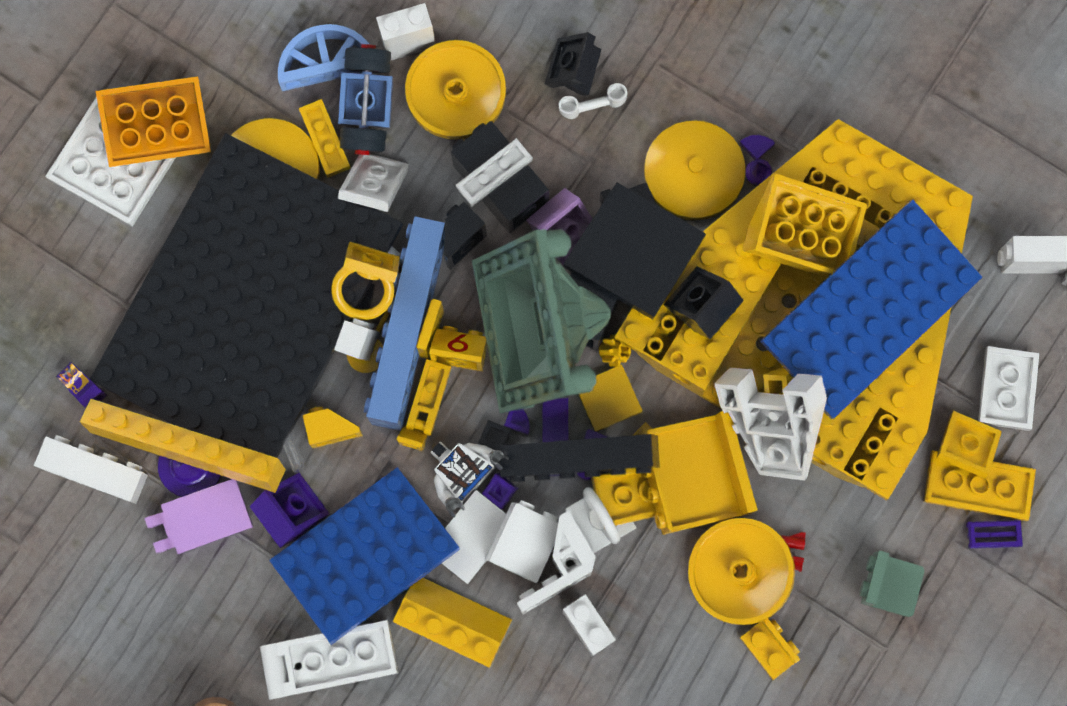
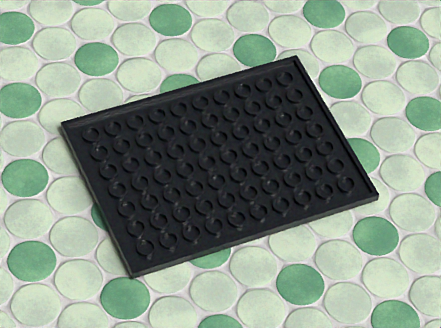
M225 133L90 380L175 426L278 458L335 352L334 349L344 321L351 322L353 319L343 314L337 308L331 293L332 281L336 273L344 266L349 242L388 253L403 223L375 208L338 199L339 190ZM356 272L351 273L346 277L342 285V295L345 301L353 308L358 309L373 280L366 279Z

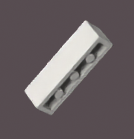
M58 435L54 439L45 437L34 463L35 467L131 503H137L148 476L141 472V466L131 462H127L126 466L117 463V457L107 453H103V456L100 457L93 454L95 449L79 444L78 448L69 445L70 440Z

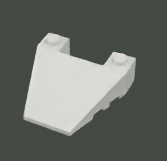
M729 368L714 383L719 404L723 412H728L733 420L734 425L732 428L735 433H740L745 441L744 449L759 475L805 481L808 476L827 400L822 376L797 374L783 389V394L758 392L752 369Z

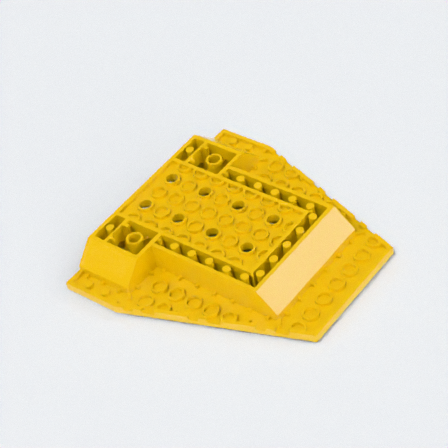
M839 119L774 172L866 203L867 207L855 252L910 200H914L962 254L973 196ZM773 174L703 231L706 233L704 240L664 301L665 303L696 266L728 280L744 301L721 326L719 331L711 339H708L693 331L662 305L653 320L632 308L614 337L615 340L636 351L655 370L720 409L722 408L719 404L714 383L729 368L752 369L758 392L765 393L763 375L784 367L768 350L760 351L756 346V341L764 338L827 279L742 251L749 224ZM784 296H791L795 299L796 304L793 308L783 306L782 298ZM951 308L834 419H830L823 412L811 463L836 478L868 489L886 501L890 498L928 432Z

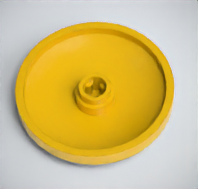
M449 40L429 47L415 59L406 77L405 95L412 116L426 131L441 138L465 139L473 135L472 132L478 125L482 123L486 125L489 121L493 123L496 121L505 103L506 82L500 64L486 49L468 41Z
M266 118L249 122L231 135L319 180L320 162L317 151L309 136L298 126L285 120Z
M684 121L665 129L649 147L644 165L645 183H647L654 201L664 210L685 220L709 219L728 209L740 194L746 172L744 156L735 139L724 129L705 121Z
M734 518L717 523L699 538L689 559L688 577L693 595L706 612L726 623L750 625L766 620L782 608L793 588L795 565L790 548L774 529L757 520Z

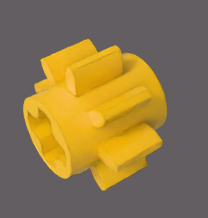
M610 334V337L604 338L600 344L599 354L603 359L602 362H608L611 367H620L621 363H627L631 355V348L615 340V335Z

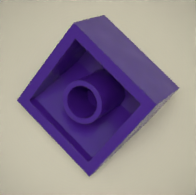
M300 473L280 482L276 493L264 490L249 506L279 548L298 539L330 514Z

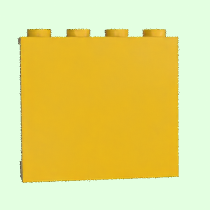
M721 411L713 416L649 430L643 428L635 434H653L658 436L660 467L652 468V473H645L643 476L647 478L649 483L648 497L650 502L654 503L657 513L655 514V523L657 528L661 529L662 535L746 516L758 511L738 437L732 428L734 423L728 412L724 413Z

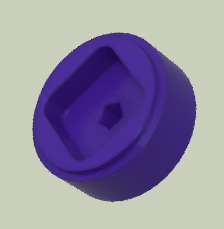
M753 160L746 167V177L751 184L759 185L772 174V168L766 160Z

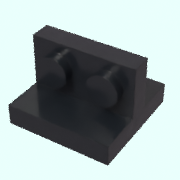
M587 32L558 38L545 85L551 88L565 86L581 96L589 95L602 50L594 45L596 36Z

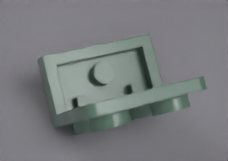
M880 550L874 552L873 556L870 555L867 561L866 570L869 571L867 580L862 582L860 588L861 604L905 617L913 616L924 575V568L920 565L889 557L887 552Z

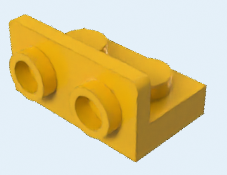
M767 618L757 623L743 634L740 639L770 678L774 680L793 664L800 661V658L797 656L800 652L791 640L786 642L780 633L783 630L774 619L770 621Z

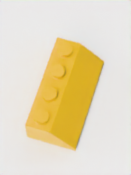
M421 578L409 588L393 622L490 668L512 619L425 578Z

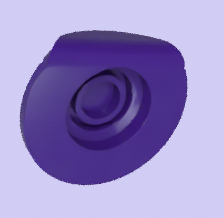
M159 456V477L163 485L177 496L183 497L216 485L220 480L221 475Z

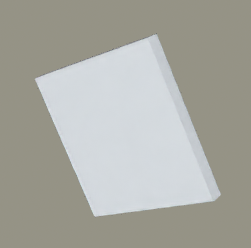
M96 97L45 177L133 227L175 158L109 167Z

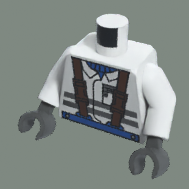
M439 442L430 453L440 461L439 465L434 469L436 473L434 484L437 496L446 506L450 515L453 518L456 517L453 511L457 507H461L463 511L465 510L463 503L495 470L494 466L499 470L503 469L499 461L502 458L509 460L506 454L501 450L495 451L485 445L466 443L464 445L458 443L451 451L442 442Z

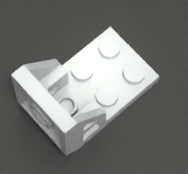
M570 511L559 516L552 561L561 577L558 578L554 575L543 581V588L535 592L531 588L519 596L521 601L517 602V606L522 614L527 613L589 577L592 573L596 556ZM568 560L575 562L571 567L566 566Z

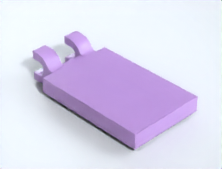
M234 479L161 504L162 513L144 518L148 528L164 525L168 538L153 543L156 553L176 548L177 554H181L253 528L238 481Z

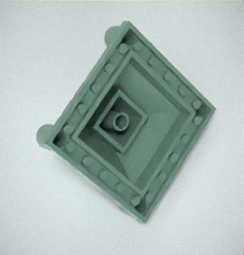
M563 229L535 230L472 260L499 413L533 408L536 404L557 398L588 393L593 390L596 384V374L588 365L575 366V364L579 362L588 340L592 339L608 324L611 311L602 298L581 286L579 287L562 265L556 263L555 257L566 256L571 248L570 237Z

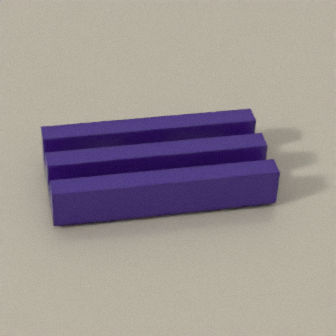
M1021 520L966 523L968 528L967 538H969L968 549L1023 547ZM1015 526V531L975 533L974 529ZM1016 537V541L975 542V538Z

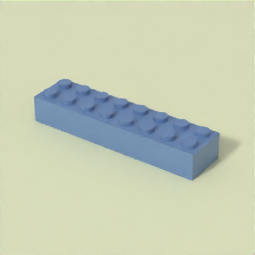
M415 216L413 224L409 223L406 231L408 246L402 249L400 256L402 271L397 274L394 283L396 296L388 308L390 321L389 323H384L382 331L384 346L383 348L379 347L376 356L378 371L377 373L373 372L370 381L372 396L371 398L367 397L364 406V413H367L366 417L371 425L399 431L403 428L419 359L416 345L430 302L434 296L445 242L444 222Z

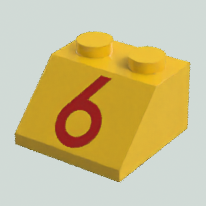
M443 326V329L436 328L429 351L431 361L452 367L483 372L487 350L486 337L483 336L482 332L469 330L467 334L458 332L457 328Z

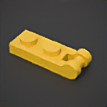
M426 359L406 429L411 431L417 429L423 431L425 435H432L452 369L451 366ZM419 412L428 414L426 421L418 419Z

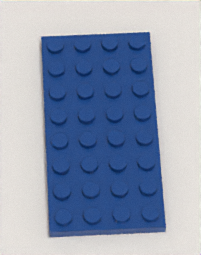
M910 200L760 342L793 378L797 374L822 376L827 397L824 413L830 419H834L983 277L914 200Z

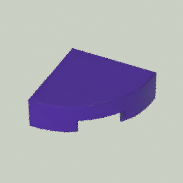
M752 135L742 139L739 144L754 160H758L775 145V142L762 135Z
M523 409L509 412L504 426L519 433L529 435L530 423L526 412Z

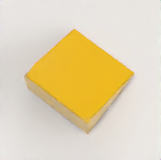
M404 426L397 437L399 445L422 451L424 450L428 435L423 434L421 430H408Z

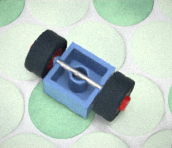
M361 44V48H346L345 69L359 71L362 74L341 73L338 124L356 125L359 128H341L340 148L355 150L354 154L370 155V151H385L386 131L369 129V126L390 128L393 76L372 75V73L390 72V51L376 49V45Z

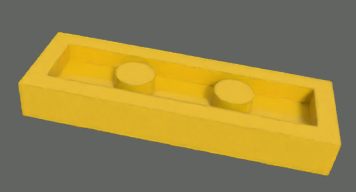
M320 99L300 107L299 111L327 178L351 169L344 150L340 148V141L323 100Z

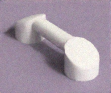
M614 83L609 86L606 96L579 103L575 97L565 96L559 101V112L567 119H575L579 113L608 105L615 108L620 107L627 99V89L623 84Z

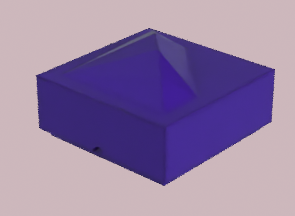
M498 472L493 476L481 494L502 510L516 493L518 487L505 477H501V474Z

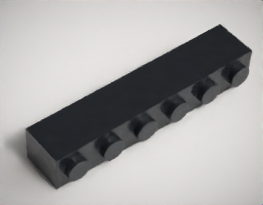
M653 434L499 446V450L509 457V460L506 458L500 460V465L503 467L500 470L501 477L510 478V482H525V477L534 476V481L550 480V475H559V479L575 478V473H585V477H600V472L610 471L612 476L626 475V470L636 469V474L652 473V468L660 467L658 436Z

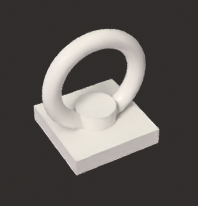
M590 487L584 489L583 499L565 508L566 512L570 511L593 553L611 543H619L621 537L636 529L633 522L615 526L604 504Z

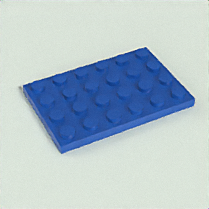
M397 467L269 561L332 645L458 552L460 547Z

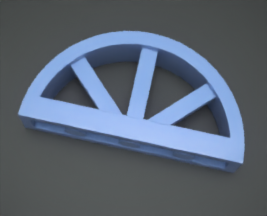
M324 24L304 30L288 43L281 55L278 65V82L281 90L286 91L341 78V73L361 74L362 72L345 69V50L353 45L361 48V44L369 43L356 31L340 25ZM338 39L345 41L333 61L330 62L325 40ZM318 42L322 64L302 54L301 51L310 44ZM294 59L308 66L289 71Z

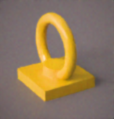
M349 242L344 266L336 273L332 281L331 293L337 308L346 316L359 320H370L382 315L390 307L394 298L393 282L395 283L398 274L400 257ZM356 272L366 279H380L384 287V294L380 303L367 310H359L350 306L342 295V285L346 277Z

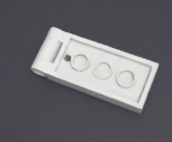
M388 620L357 626L332 645L322 633L260 646L269 700L399 674ZM298 663L302 664V668L300 670L296 668V665Z

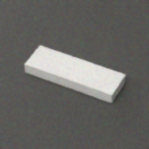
M516 138L455 186L472 207L530 163L533 158Z

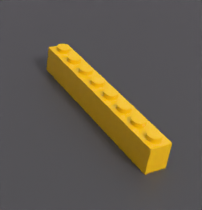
M90 399L80 420V423L92 434L276 493L286 470L278 458L94 399Z

